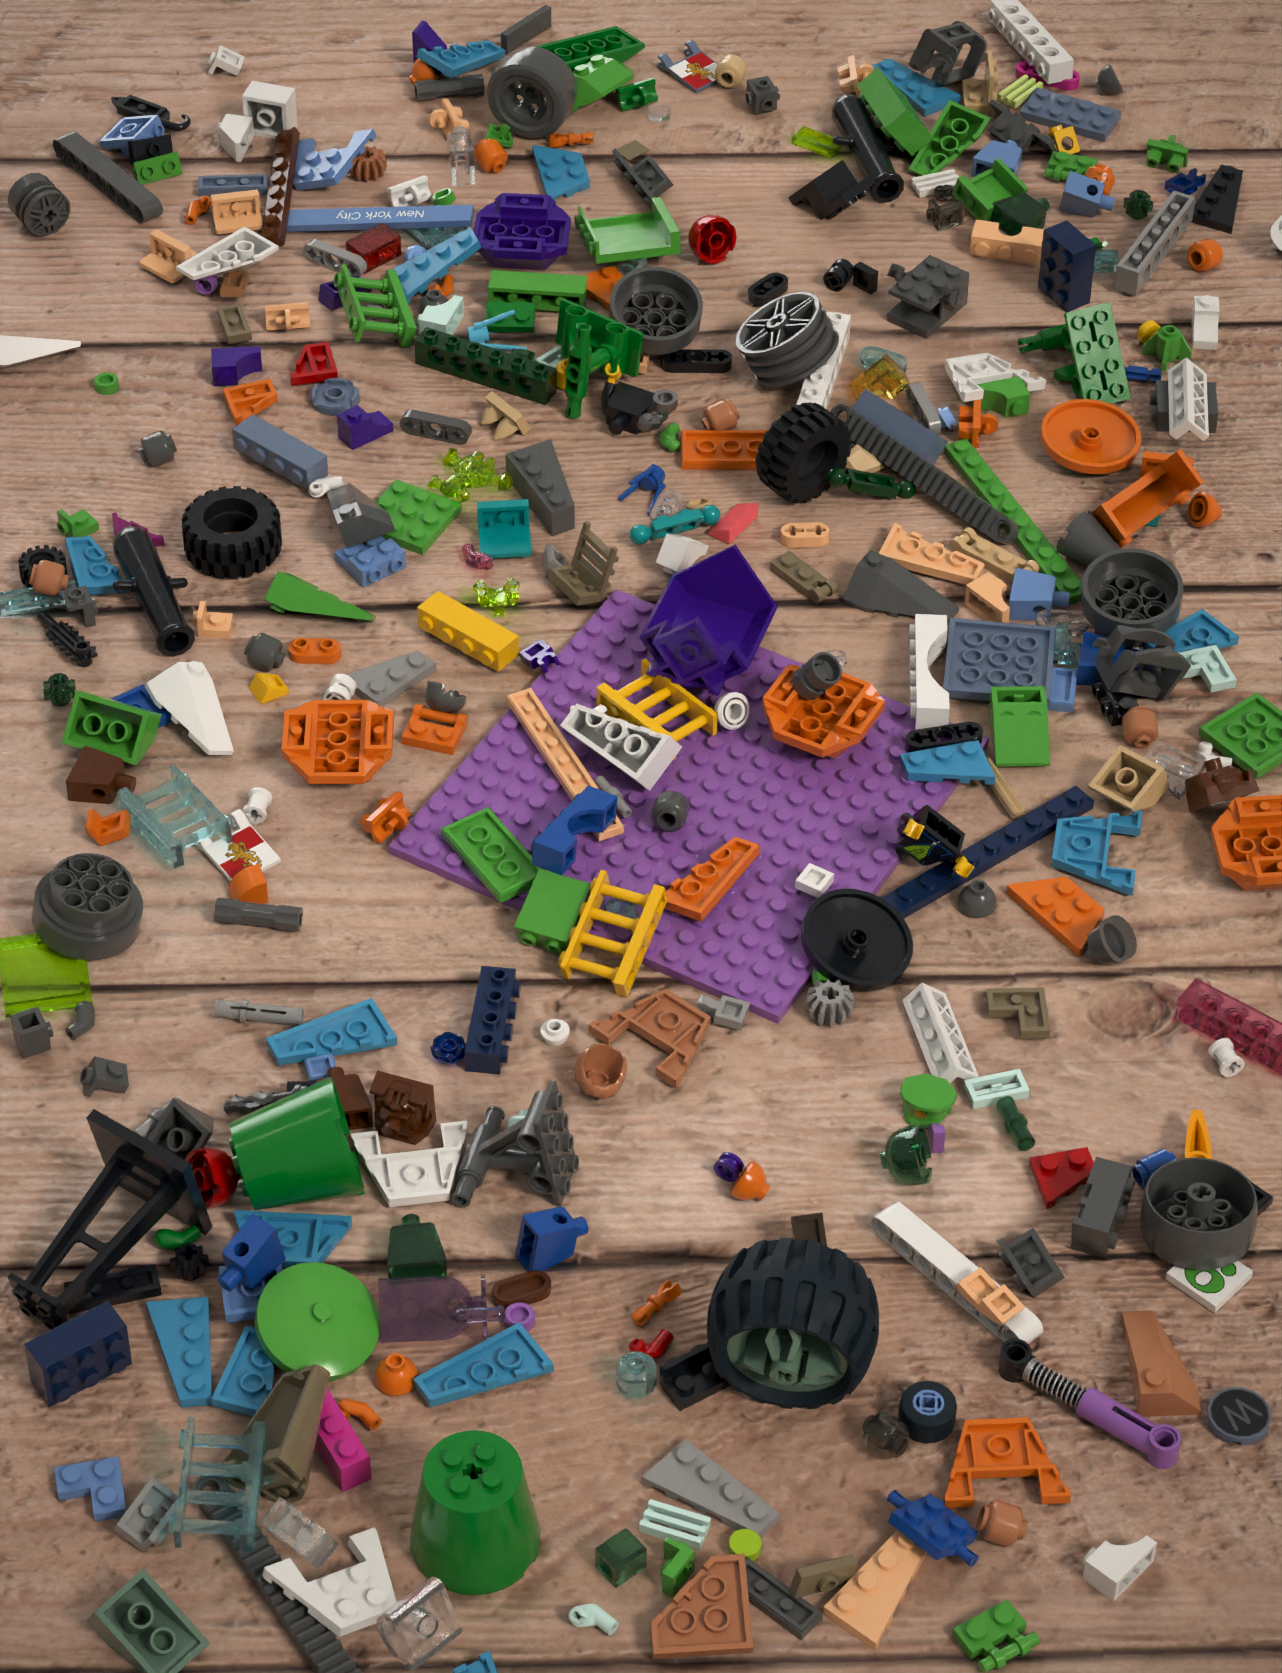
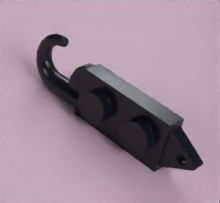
M132 95L127 97H111L112 104L117 109V114L126 117L158 115L164 129L174 132L185 130L191 124V119L185 114L181 115L185 120L182 123L169 121L170 112L167 108Z

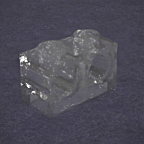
M282 1497L277 1499L259 1522L274 1538L318 1570L321 1569L339 1546V1543L323 1527Z

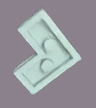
M1216 645L1179 652L1191 665L1183 679L1201 675L1211 693L1236 687L1237 679Z

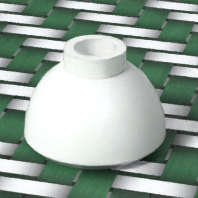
M729 692L722 695L714 706L718 723L729 730L741 728L748 720L750 714V705L747 698L737 692Z

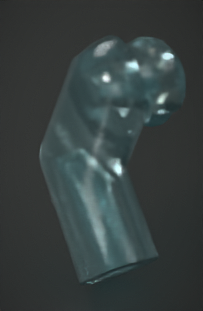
M611 899L606 904L608 912L632 919L639 917L634 903L620 899Z

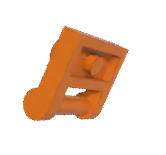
M416 703L412 716L401 736L402 744L453 755L467 727L468 714L459 713L455 715L427 709L424 705ZM422 719L432 720V721L441 722V723H446V724L455 725V726H454V728H453V727H448V726H444V725H439V724H434V723H430V722H425V721H422Z

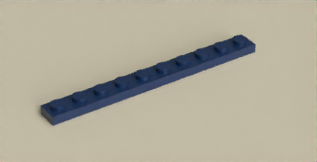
M1075 785L961 851L960 853L964 855L967 862L974 866V869L967 878L958 875L953 870L954 865L950 862H942L881 898L892 905L904 919L1056 831L1057 819L1080 817L1092 810L1094 800Z

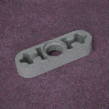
M312 239L303 248V253L307 260L339 273L341 264L347 265L350 277H360L367 270V264L361 256L321 240ZM331 255H334L338 259L339 263H337Z
M920 382L906 384V398L918 422L937 435L940 434L941 421L922 384Z

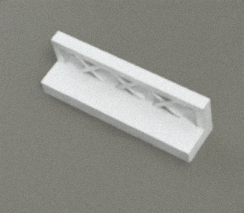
M1186 357L1168 370L1169 434L1177 440L1190 430L1204 441L1209 437L1207 374Z
M921 983L902 1001L931 1075L946 1079L949 1083L957 1077L964 1080L979 1077L946 993Z

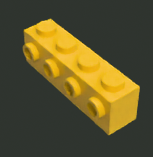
M440 591L434 593L417 607L418 627L498 672L519 656V635Z

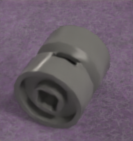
M819 652L794 672L792 677L793 687L801 697L807 700L817 699L841 679L842 668L839 661L833 655L827 652Z

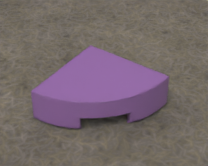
M930 1123L928 1133L932 1153H942L946 1134L944 1126Z

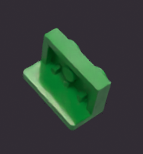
M495 301L486 303V320L511 310L515 311L514 315L487 325L488 332L534 333L535 303H528L526 301Z

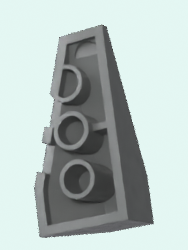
M351 483L327 492L347 548L395 531L389 513Z
M872 550L857 564L842 601L864 612L874 613L875 610L889 612V616L897 618L899 614L913 616L914 620L915 614L947 615V624L950 622V618H953L959 612L957 605L899 563Z

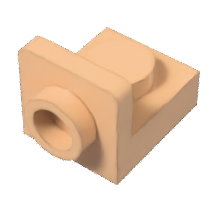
M200 601L198 611L194 610L193 626H197L198 637L230 639L234 622L233 613L207 612L206 601Z

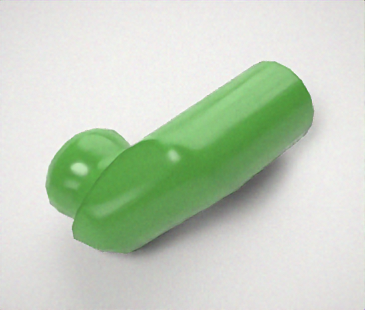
M671 422L659 436L661 445L664 448L667 447L670 452H674L680 446V442L675 439L680 428L674 422Z

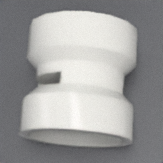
M346 674L334 675L329 683V688L323 696V700H351L357 688L356 682Z

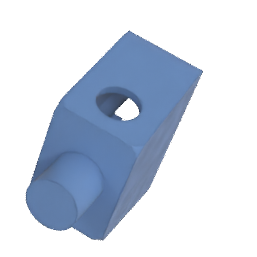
M995 140L990 141L974 156L972 177L989 170L997 158L1018 176L1021 167L1022 149L1013 140H1008L1005 143Z
M1069 171L1058 210L1093 218L1096 216L1098 208L1112 212L1115 198L1102 194L1105 186L1104 183Z
M1016 568L1009 599V620L1051 619L1053 606L1069 607L1070 592L1056 591V578L1054 576Z

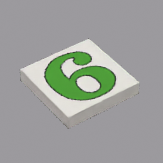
M1239 1261L1214 1270H1195L1174 1265L1166 1273V1280L1213 1313H1216L1252 1278L1253 1270Z

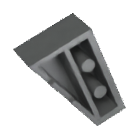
M1100 1157L1095 1158L1086 1184L1085 1195L1081 1197L1079 1203L1081 1208L1078 1217H1074L1072 1222V1250L1107 1259L1110 1248L1115 1250L1119 1238V1232L1115 1231L1118 1222H1124L1127 1205L1123 1204L1125 1196L1132 1195L1135 1185V1178H1131L1132 1166Z

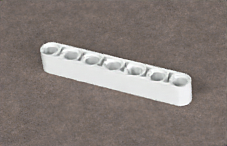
M893 1202L871 1219V1226L874 1232L885 1243L1003 1342L1010 1339H1021L1030 1344L1043 1333L1041 1321L1026 1307L1000 1326L972 1306L955 1288L961 1280L977 1270L978 1267L900 1202Z

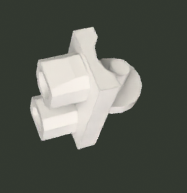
M425 175L387 188L388 198L392 207L417 206L421 202L432 198L428 187V177Z

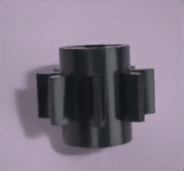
M186 1243L179 1248H174L175 1257L170 1258L171 1270H175L177 1279L182 1278L192 1282L200 1276H205L204 1267L209 1266L208 1255L203 1254L202 1245L196 1246L195 1244Z

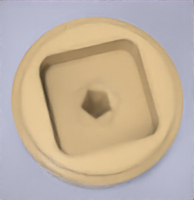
M709 498L691 500L687 504V509L695 510L699 508L701 512L704 506L712 505V500Z

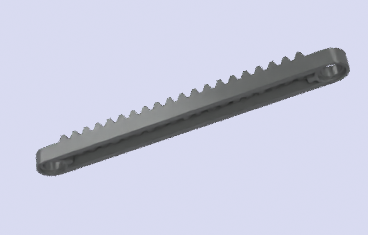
M839 404L831 409L830 412L837 418L841 412L846 411L847 419L844 423L850 430L853 442L878 458L879 461L885 463V465L891 467L892 470L898 472L899 475L905 477L906 480L912 482L922 491L928 493L929 496L935 498L936 501L942 503L943 506L949 508V510L956 513L966 522L972 524L973 527L1002 544H1011L1017 539L1019 534L1017 523L853 408ZM1008 524L1010 528L1009 534L1002 538L1000 536V529L1003 525Z
M205 1473L199 1476L194 1482L193 1488L197 1504L314 1673H362L360 1668L357 1669L353 1658L350 1659L348 1651L343 1649L341 1641L336 1639L335 1634L307 1613L308 1607L297 1599H289L283 1594L284 1589L274 1581L270 1584L263 1578L264 1567L280 1562L282 1559L276 1553L274 1546L270 1545L267 1536L263 1535L260 1526L256 1525L255 1519L251 1518L248 1509L244 1508L241 1499L237 1498L236 1492L229 1487L224 1478L219 1474ZM206 1486H216L219 1488V1491L212 1496L204 1495L201 1492Z

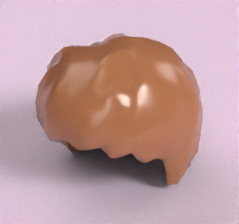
M604 1043L599 1045L592 1044L590 1047L585 1048L577 1057L573 1068L575 1071V1081L580 1090L590 1097L602 1100L612 1097L623 1084L627 1071L626 1058L622 1056L620 1051L613 1049L611 1045Z

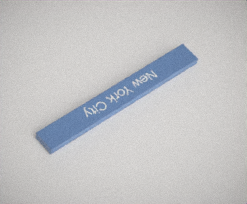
M471 204L289 210L287 232L472 227L474 206Z

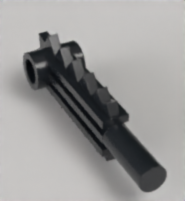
M45 611L39 612L37 618L48 628L49 631L45 634L49 641H55L54 646H60V651H66L65 656H71V661H76L78 666L87 667L93 662L92 658L98 656L97 652H95L96 646H90V641H84L85 637L78 636L79 631H73V626H68V623L60 621L58 624Z

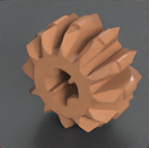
M366 145L364 153L352 160L353 166L349 172L351 177L357 178L358 181L366 180L368 182L371 179L376 181L377 177H383L387 167V160L383 150L377 149L376 146L368 147Z

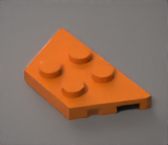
M1068 877L1014 883L1007 886V894L1074 954L1078 957L1082 956L1087 943V935L1099 925L1104 917L1105 909Z

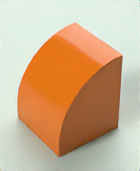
M259 864L246 867L232 878L228 887L231 899L260 904L268 903L267 882Z

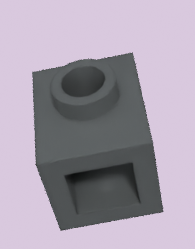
M38 1006L10 1015L14 1040L23 1059L51 1050L50 1037L54 1036L49 1020H44Z

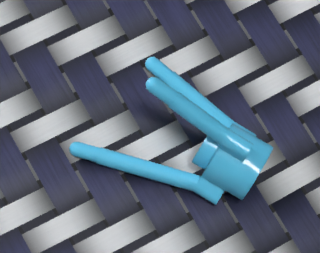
M514 310L482 322L473 323V326L467 327L469 341L498 350H527L524 346L485 343V341H489V334L498 333L488 332L487 325L514 315Z

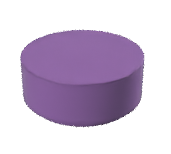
M522 1302L509 1305L504 1312L505 1327L509 1328L520 1322L526 1331L529 1332L535 1325L534 1309Z

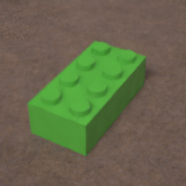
M878 67L857 85L861 91L860 98L867 105V109L874 115L873 118L881 126L883 133L888 138L892 137L895 140V145L902 152L907 150L913 156L933 138L905 95Z

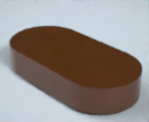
M534 1270L500 1280L492 1287V1303L498 1309L506 1310L513 1303L522 1302L529 1305L542 1301L551 1293V1279L545 1272Z

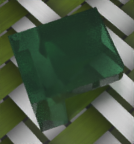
M626 1528L595 1548V1567L615 1588L625 1583L647 1566V1548Z

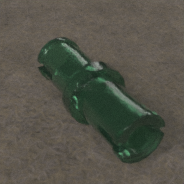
M1011 1096L999 1099L996 1107L1004 1119L1003 1125L1006 1132L1012 1135L1020 1151L1031 1149L1035 1145V1139L1027 1127L1028 1121L1025 1115L1019 1112Z

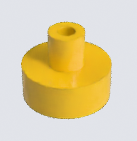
M1154 320L1146 321L1137 330V338L1144 344L1161 327Z

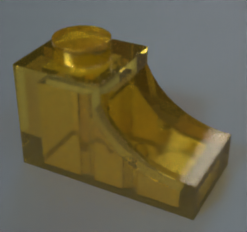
M885 354L853 380L849 387L856 401L864 389L879 397L887 396L892 399L906 388V384H910L903 368Z

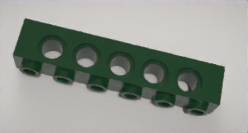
M425 327L414 340L415 364L543 405H547L557 392V368Z

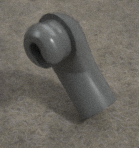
M88 1001L80 1002L75 1006L77 1021L65 1029L66 1034L71 1040L77 1039L95 1025V1008Z

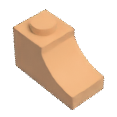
M987 572L966 585L964 605L986 621L1009 623L1010 607L1005 603L1007 585L1001 579Z

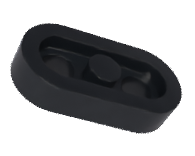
M770 273L751 285L748 289L749 302L755 306H763L784 294L788 290L787 276L782 273Z

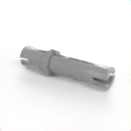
M216 999L214 1017L240 1019L241 1023H247L250 1020L299 1026L303 1023L304 1009L301 1007L255 1004L244 999L242 1002Z

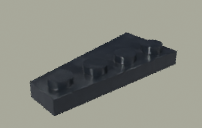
M1221 164L1195 203L1191 223L1232 234L1243 170Z

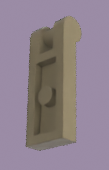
M791 551L770 562L771 571L815 604L823 601L826 595L832 596L838 592V585L833 579H826Z

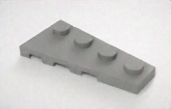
M687 1439L642 1476V1485L650 1489L654 1486L664 1491L665 1496L675 1501L681 1499L693 1505L695 1511L704 1515L707 1513L720 1518L722 1524L735 1530L751 1529L757 1532L760 1537H763L780 1522L779 1512Z

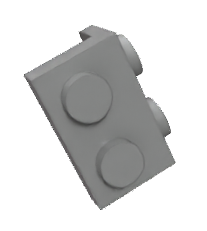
M151 1477L114 1526L113 1530L143 1553L151 1544L157 1547L169 1532L164 1528L169 1520L175 1523L186 1509L182 1502L188 1494L182 1491L177 1496L155 1478Z

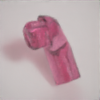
M465 544L462 547V553L469 568L489 570L493 567L494 560L486 553L476 552L472 544Z

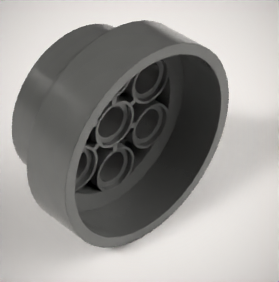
M644 267L627 273L615 284L610 296L608 316L610 319L642 332L641 353L650 354V360H661L662 354L679 351L694 340L701 325L703 301L698 288L685 275L664 267Z
M1135 548L1113 550L1096 558L1084 573L1081 607L1086 619L1098 635L1110 636L1117 625L1155 629L1164 633L1174 625L1180 615L1183 598L1181 575L1171 562L1154 552ZM1124 640L1125 648H1137L1145 645V642Z
M94 853L75 854L60 861L37 885L32 910V923L39 938L47 946L60 954L82 960L106 959L124 952L136 940L142 919L143 900L140 891L133 883L130 873L118 861Z

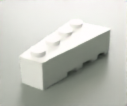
M579 704L573 707L560 725L577 740L649 791L682 748L669 735L654 732L643 726H636L620 718L610 717L605 713Z

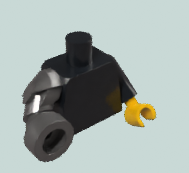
M610 363L606 365L605 371L608 376V382L604 383L601 404L602 411L606 415V423L610 432L614 435H620L623 431L639 434L641 432L657 430L668 419V415L676 410L678 396L674 391L663 389L653 393L622 382L615 384V381L621 377V369L618 365L617 371L610 373L611 365Z

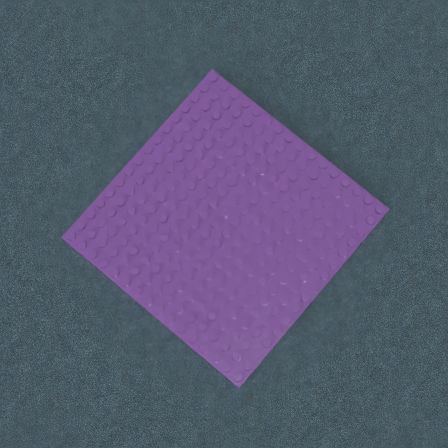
M616 589L557 655L560 664H549L547 666L548 672H542L529 687L532 688L593 781L595 782L598 776H604L612 787H616L621 792L623 800L632 810V814L628 818H624L618 810L616 811L617 817L624 825L623 834L602 841H598L593 832L575 835L574 837L577 838L576 860L563 875L591 883L593 878L598 877L600 870L607 871L610 881L609 885L646 895V893L651 892L654 884L665 887L667 891L670 889V883L677 878L682 880L691 874L692 867L698 863H706L710 860V854L735 836L759 844L760 854L702 922L664 909L642 965L720 999L722 995L750 1002V1012L778 1024L812 980V971L815 968L804 952L800 934L803 918L817 897L796 889V879L807 865L811 863L834 873V881L825 893L837 889H857L876 895L902 861V858L896 852L899 836L897 827L903 813L913 815L925 805L939 812L960 784L959 779L944 778L941 782L907 780L899 761L900 754L907 753L905 749L906 735L910 731L915 730V719L910 718V706L880 694L879 696L885 701L883 712L861 742L850 746L836 759L828 756L822 758L773 739L762 706L763 696L787 665H798L801 667L803 664L759 646L748 670L727 679L719 696L709 694L708 690L693 686V688L682 686L713 710L717 700L722 695L729 692L743 694L750 705V714L746 723L739 729L729 730L722 727L717 721L716 735L712 736L701 727L679 740L677 743L682 748L676 755V759L669 764L650 791L560 726L570 713L572 705L579 704L590 709L596 707L597 686L605 682L611 688L618 691L641 677V661L643 659L648 660L650 663L654 659L639 636L656 605ZM645 686L625 699L633 704H637L654 694L655 691ZM663 700L643 713L651 718H655L672 708L673 705L667 700ZM510 708L412 818L408 826L388 845L389 854L497 901L441 836V828L489 807L529 854L533 856V852H531L533 839L539 836L546 829L547 825L559 816L561 810L567 808L572 803V800ZM681 714L661 727L668 732H673L690 722L691 719L685 714ZM945 736L937 738L942 742H947L951 740L950 738ZM982 736V743L980 744L983 751L986 750L989 743V738ZM665 791L679 792L689 802L690 810L686 822L681 829L674 832L663 831L652 821L651 812L655 800ZM529 890L502 903L521 911ZM606 895L599 908L632 919L640 918L643 912L640 905ZM594 920L589 934L623 944L630 942L633 936L632 930Z

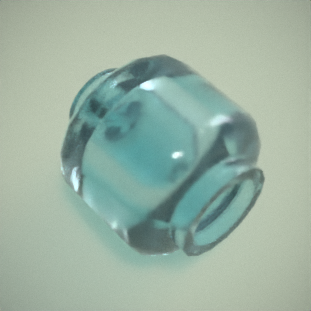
M638 1351L629 1352L620 1357L616 1364V1385L618 1390L624 1396L636 1399L647 1397L653 1392L657 1379V1366L654 1359L650 1355Z

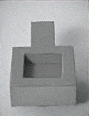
M701 995L697 1006H699V1010L710 1017L714 1016L713 1023L741 1031L749 1012L750 1002L722 995L721 1000L718 1001L709 996Z

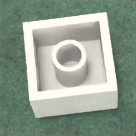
M251 81L242 95L244 116L253 117L254 136L275 139L281 131L289 130L293 127L297 128L295 88Z

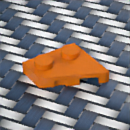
M271 379L223 388V397L236 426L252 414L256 415L278 401L277 392Z

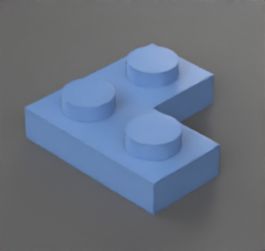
M119 1456L54 1467L59 1501L91 1495L95 1522L120 1518L126 1512Z

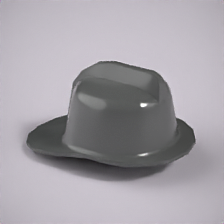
M1118 915L1104 919L1087 935L1089 949L1085 952V955H1093L1100 964L1122 963L1136 953L1137 943L1133 929L1123 917Z

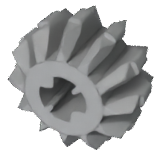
M827 978L825 983L816 981L814 987H809L805 1008L811 1020H818L820 1026L824 1023H829L833 1027L835 1022L843 1025L847 1018H851L855 999L849 985L842 986L840 980L833 983Z

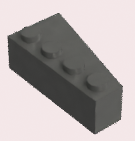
M551 439L507 453L506 478L523 499H528L530 509L551 536L575 529V505Z

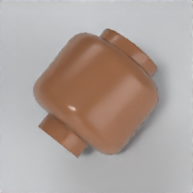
M719 399L704 408V418L701 419L705 430H732L737 426V420L740 416L732 401L727 402L725 399Z
M40 560L38 565H33L29 584L33 585V591L36 593L56 597L60 589L66 591L69 575L64 574V565L48 560Z
M1135 706L1130 708L1122 717L1123 734L1127 743L1135 745L1137 748H1145L1157 739L1159 735L1156 714L1145 706Z
M992 1500L988 1505L984 1504L982 1506L976 1528L980 1530L981 1537L984 1540L1010 1547L1017 1539H1023L1027 1529V1521L1023 1520V1512L1019 1506L999 1500Z

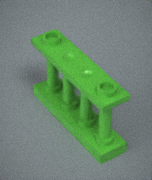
M341 264L339 273H336L334 276V286L337 287L349 322V330L352 331L354 340L360 342L363 330L393 333L398 337L401 347L410 348L417 327L396 270L387 269L384 278L372 280L350 277L347 265ZM354 287L379 290L382 294L357 292ZM359 302L384 304L387 309L360 306ZM364 316L390 319L392 323L366 321Z

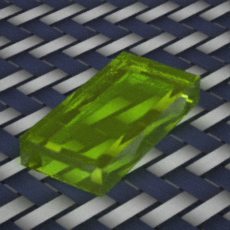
M803 126L792 136V144L828 158H832L843 147V145H835L833 143V136Z

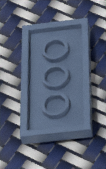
M1041 88L1035 89L1020 111V115L1026 121L1051 128L1061 124L1063 128L1073 126L1076 135L1101 142L1106 141L1121 119V111L1110 106H1102L1088 100H1080L1066 94L1062 95Z

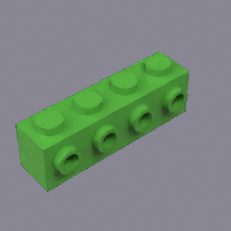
M504 270L491 271L488 286L489 302L526 301L528 303H535V310L559 311L560 301L567 299L586 307L587 276Z

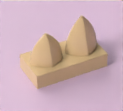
M493 391L485 397L489 405L482 415V425L491 424L502 419L495 430L494 440L506 438L516 431L524 436L530 430L523 415Z

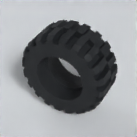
M811 402L794 405L791 407V410H785L780 414L781 417L778 420L775 419L773 421L772 427L763 435L762 443H759V454L756 455L755 460L757 474L761 482L791 503H806L811 501L812 498L821 496L824 490L827 491L831 487L826 479L827 472L833 467L845 469L847 457H850L852 439L848 426L820 404Z
M225 486L219 487V490L206 491L204 496L199 495L193 500V503L188 505L182 516L185 555L197 570H202L208 576L215 575L219 579L230 577L231 580L238 579L241 576L245 578L251 577L253 573L257 572L259 574L266 569V566L269 567L281 552L282 535L279 510L270 498L268 499L261 492L256 493L254 489L248 487L247 489H242L241 486L226 488ZM239 531V533L223 534L226 532Z

